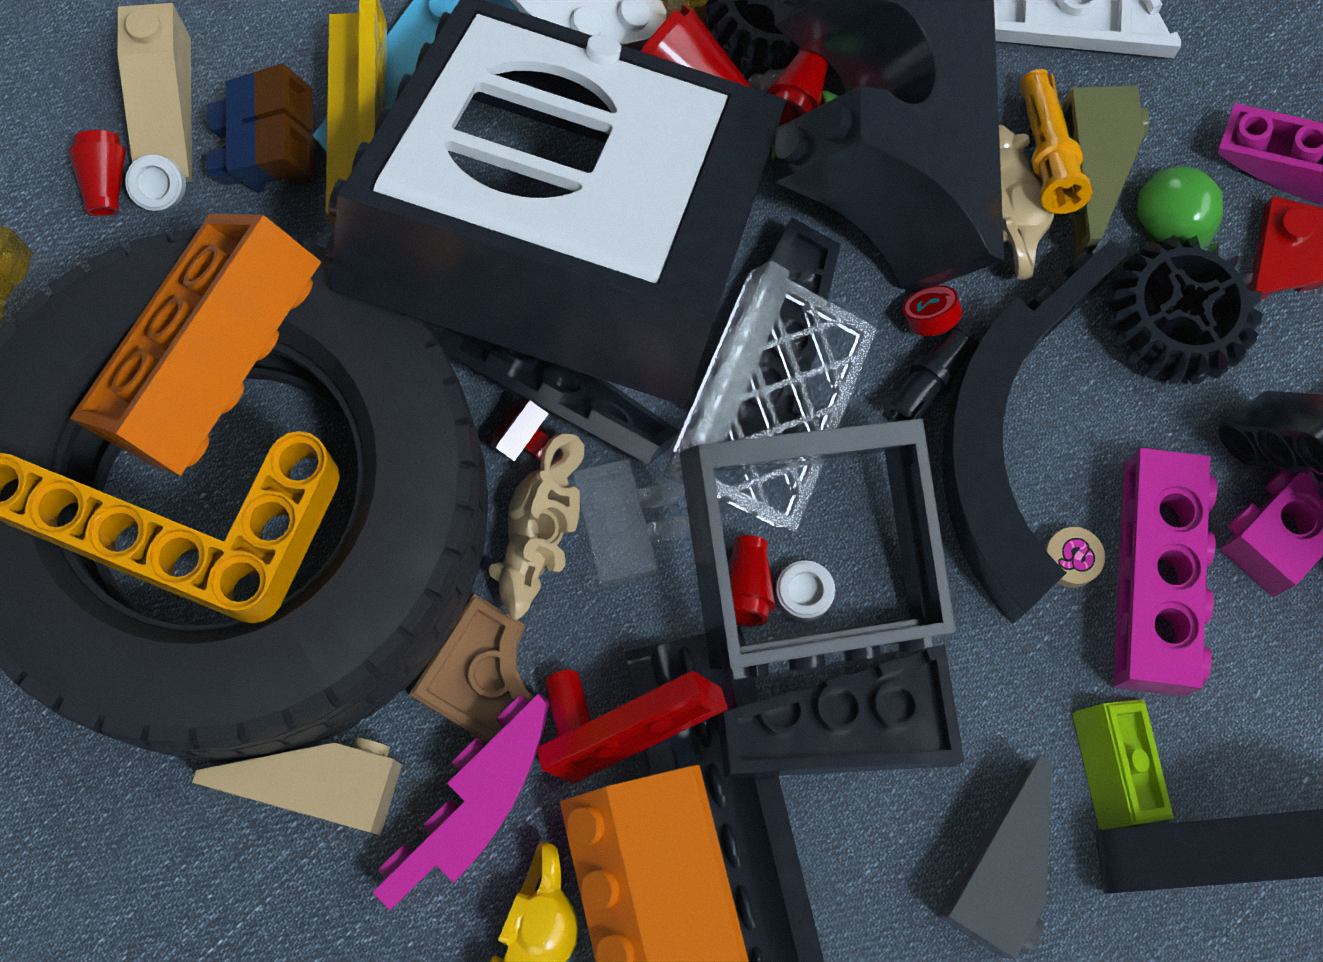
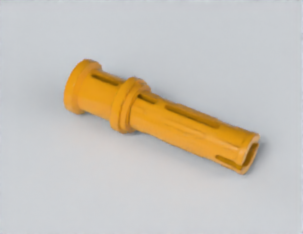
M1036 69L1024 75L1020 81L1021 93L1025 100L1032 134L1036 143V149L1031 162L1034 173L1039 178H1042L1043 185L1040 190V198L1043 207L1055 214H1067L1085 206L1091 199L1093 191L1090 179L1081 172L1080 166L1083 161L1081 147L1075 140L1069 138L1062 107L1057 95L1054 75L1052 73L1048 75V71L1045 69Z

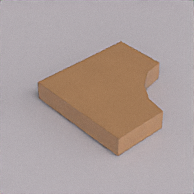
M474 594L461 613L458 622L452 627V632L431 660L409 695L488 743L503 729L496 721V718L521 694L529 702L534 697L525 689L518 673L517 648L525 630V625L518 620L513 621L509 614Z

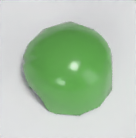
M1189 166L1165 169L1153 174L1139 190L1136 215L1151 241L1164 242L1166 238L1175 235L1183 246L1188 238L1197 235L1200 247L1204 248L1211 243L1220 231L1223 219V194L1213 179L1202 170Z

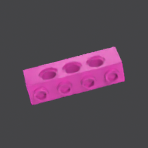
M1140 448L1123 464L1112 688L1183 697L1202 689L1203 682H1206L1209 678L1212 656L1210 648L1204 646L1205 624L1210 621L1212 616L1214 598L1212 590L1206 588L1207 567L1211 565L1214 558L1216 542L1214 533L1208 532L1209 511L1212 510L1217 497L1216 477L1210 476L1211 456ZM1160 505L1170 507L1176 512L1180 521L1179 528L1170 526L1162 519ZM1158 561L1167 562L1175 569L1177 585L1169 584L1160 577L1157 570ZM1156 617L1167 620L1173 626L1175 631V641L1173 644L1165 642L1158 636L1155 630Z
M1285 470L1277 472L1264 486V489L1271 495L1259 508L1251 502L1229 523L1227 528L1234 535L1220 549L1272 597L1296 586L1323 556V500L1309 474ZM1281 512L1290 515L1295 520L1298 528L1297 534L1290 532L1284 526L1281 520Z

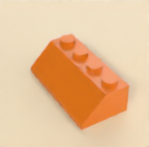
M210 213L70 419L148 464L181 476L186 468L197 463L205 453L209 444L208 434L221 414L230 411L241 398L244 391L243 381L255 362L266 357L274 348L279 337L277 329L290 309L300 305L310 293L313 285L311 277L321 264V261L264 215Z
M700 765L606 786L560 801L596 962H749Z

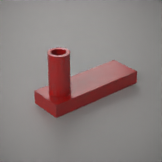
M575 670L555 672L548 676L544 683L558 738L537 748L541 769L575 784L728 710L722 688L692 670L591 721L579 673Z

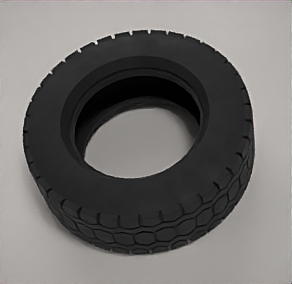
M200 228L173 231V241H171L166 233L129 242L131 248L129 254L121 245L87 260L91 268L87 273L80 265L76 266L48 285L54 294L48 297L40 291L13 315L20 322L19 325L15 327L8 322L4 324L0 329V453L13 455L98 491H104L110 470L121 448L78 425L70 417ZM290 236L321 261V264L311 277L313 281L312 289L300 305L290 309L277 329L279 337L274 348L266 357L255 362L245 379L270 380L288 384L313 394L335 409L351 426L357 449L358 482L351 517L338 546L323 567L302 588L283 600L273 616L257 623L236 620L228 623L203 626L173 624L146 617L140 614L127 601L115 583L108 566L16 529L0 520V668L22 690L61 717L104 736L141 749L179 758L235 761L290 752L317 744L321 740H327L359 724L363 718H369L395 699V695L400 691L403 692L427 667L426 664L434 658L452 632V627L458 622L472 592V586L475 584L486 539L488 489L484 456L473 418L457 375L443 348L422 320L332 291L333 264L325 260L326 248L307 240L303 244L298 237ZM19 479L12 480L4 486L0 494V502L6 501L17 491ZM78 502L71 503L63 508L58 516V527L65 526L74 519L79 508Z

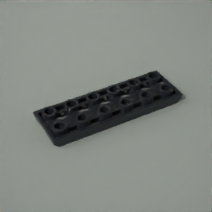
M737 626L739 645H746L741 627ZM705 633L624 652L635 699L693 670L722 688L728 710L760 701L754 677L733 679L731 669H710ZM723 712L647 748L652 775L700 765L749 962H824L779 776L724 779L718 717Z

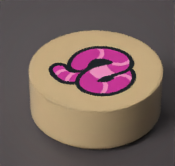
M1064 528L1050 538L1044 547L1057 564L1067 572L1057 582L1061 586L1069 588L1084 586L1096 578L1104 567L1105 551L1102 543L1092 532L1084 528Z

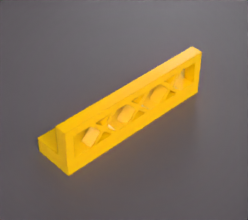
M359 0V13L329 14L326 215L330 223H335L336 217L328 213V205L333 187L338 179H348L352 172L354 157L359 145L363 141L371 142L380 112L384 107H387V22L380 0Z

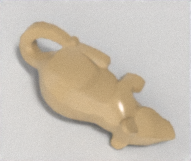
M999 125L1003 240L1012 245L1017 280H1027L1033 276L1036 248L1039 240L1050 228L1054 213L1047 211L1043 207L1040 198V190L1043 185L1042 179L1031 170L1028 160L1023 153L1024 148L1030 143L1029 136L1027 134L1015 135L1004 125Z
M560 433L549 439L542 451L540 469L529 473L516 487L511 498L508 510L509 542L503 563L491 564L489 574L499 582L500 598L513 621L518 620L528 611L532 600L541 588L540 575L546 569L556 573L562 571L565 567V553L557 545L564 533L576 530L579 520L580 491L575 486L571 487L567 480V477L578 468L584 458V444L577 435ZM560 448L562 450L561 456L551 463L554 453Z

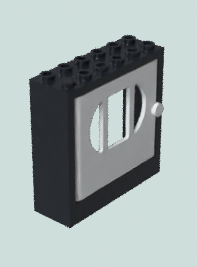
M459 0L452 13L444 12L437 26L434 42H425L423 44L413 75L406 73L402 77L393 107H384L380 112L371 142L363 141L359 145L354 157L352 172L348 179H338L333 187L328 205V213L336 217V221L325 253L326 262L333 264L331 290L686 406L774 141V129L779 126L787 99L620 45L616 39L607 35L592 36L485 0ZM472 99L606 144L593 172L586 173L455 130L454 128ZM448 151L574 192L549 198H530L503 193L489 188L467 175L453 161ZM701 174L695 192L693 194L692 200L690 202L689 208L687 210L686 216L684 218L683 224L676 239L675 245L673 247L672 253L670 255L669 261L667 263V266L661 279L660 276L663 267L665 265L672 243L674 241L683 214L687 207L694 185L696 183L698 175Z

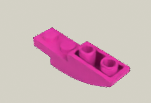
M1235 103L1219 146L1218 154L1265 183L1323 206V123Z
M521 694L496 718V721L503 729L485 745L477 737L451 762L458 773L447 784L464 802L457 807L449 799L423 825L431 835L414 852L404 844L378 869L385 880L373 891V894L389 910L407 895L435 866L454 883L481 854L502 826L522 792L534 765L537 748L540 746L543 737L549 701L542 694H537L530 702Z

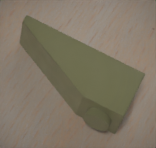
M1138 86L1073 87L1062 107L1069 138L1075 140L1082 150L1081 172L1090 179L1093 191L1091 199L1085 206L1077 211L1070 212L1075 258L1086 249L1093 253L1101 241L1141 142L1147 137L1149 113L1146 107H1141Z

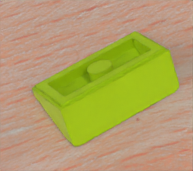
M1145 700L1103 703L1075 711L1073 713V720L1100 829H1115L1173 819V812Z

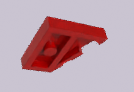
M1272 196L1265 204L1253 276L1249 289L1262 292L1260 300L1266 299L1271 293L1297 289L1299 293L1319 289L1323 285V208Z

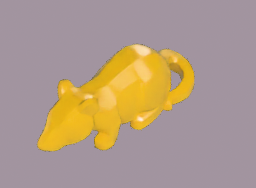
M539 841L520 893H517L498 939L499 942L508 946L504 959L494 955L490 962H567L577 945L579 928L574 908L561 888L560 860L558 849L555 845ZM542 875L540 886L536 891L535 888Z

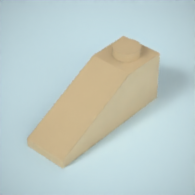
M173 3L119 6L118 63L132 163L145 155L164 156L180 166L186 182H192L191 37Z
M355 737L352 747L330 743L196 770L192 783L381 836L402 764L387 757L390 750L389 746Z

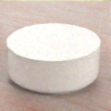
M142 156L130 165L126 174L125 183L130 198L138 206L147 210L164 211L173 208L181 201L186 190V179L182 169L176 162L164 156Z
M798 561L787 566L780 574L775 587V598L780 610L789 618L800 622L813 621L823 616L829 609L835 596V584L831 574L822 565L813 561Z

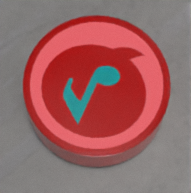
M936 285L923 288L912 294L903 305V313L911 332L921 336H934L950 330L959 322L962 317V307L958 294L953 288Z

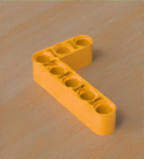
M301 431L285 434L277 439L270 448L225 541H221L13 455L0 453V494L7 483L19 479L17 491L6 501L0 502V520L16 529L239 621L257 623L273 616L281 606L332 500L340 477L338 466L320 439L311 433ZM305 458L318 459L317 469L310 477L299 481L290 479L292 468L297 462ZM78 502L79 508L74 519L65 526L58 527L59 513L69 504ZM280 515L289 516L288 529L281 537L270 541L262 539L263 528L270 519ZM138 526L139 533L134 544L124 551L116 552L115 544L121 532L128 527ZM198 550L199 560L193 571L185 576L175 577L174 567L178 558L187 551ZM258 574L260 576V585L255 595L247 601L235 602L233 591L237 582L246 575Z

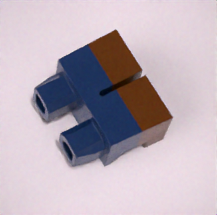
M284 63L226 81V97L206 105V121L210 130L221 139L226 138V147L211 150L207 154L208 174L223 185L244 183L257 193L265 190V183L288 179L295 185L314 182V137L310 134L314 132L312 87Z

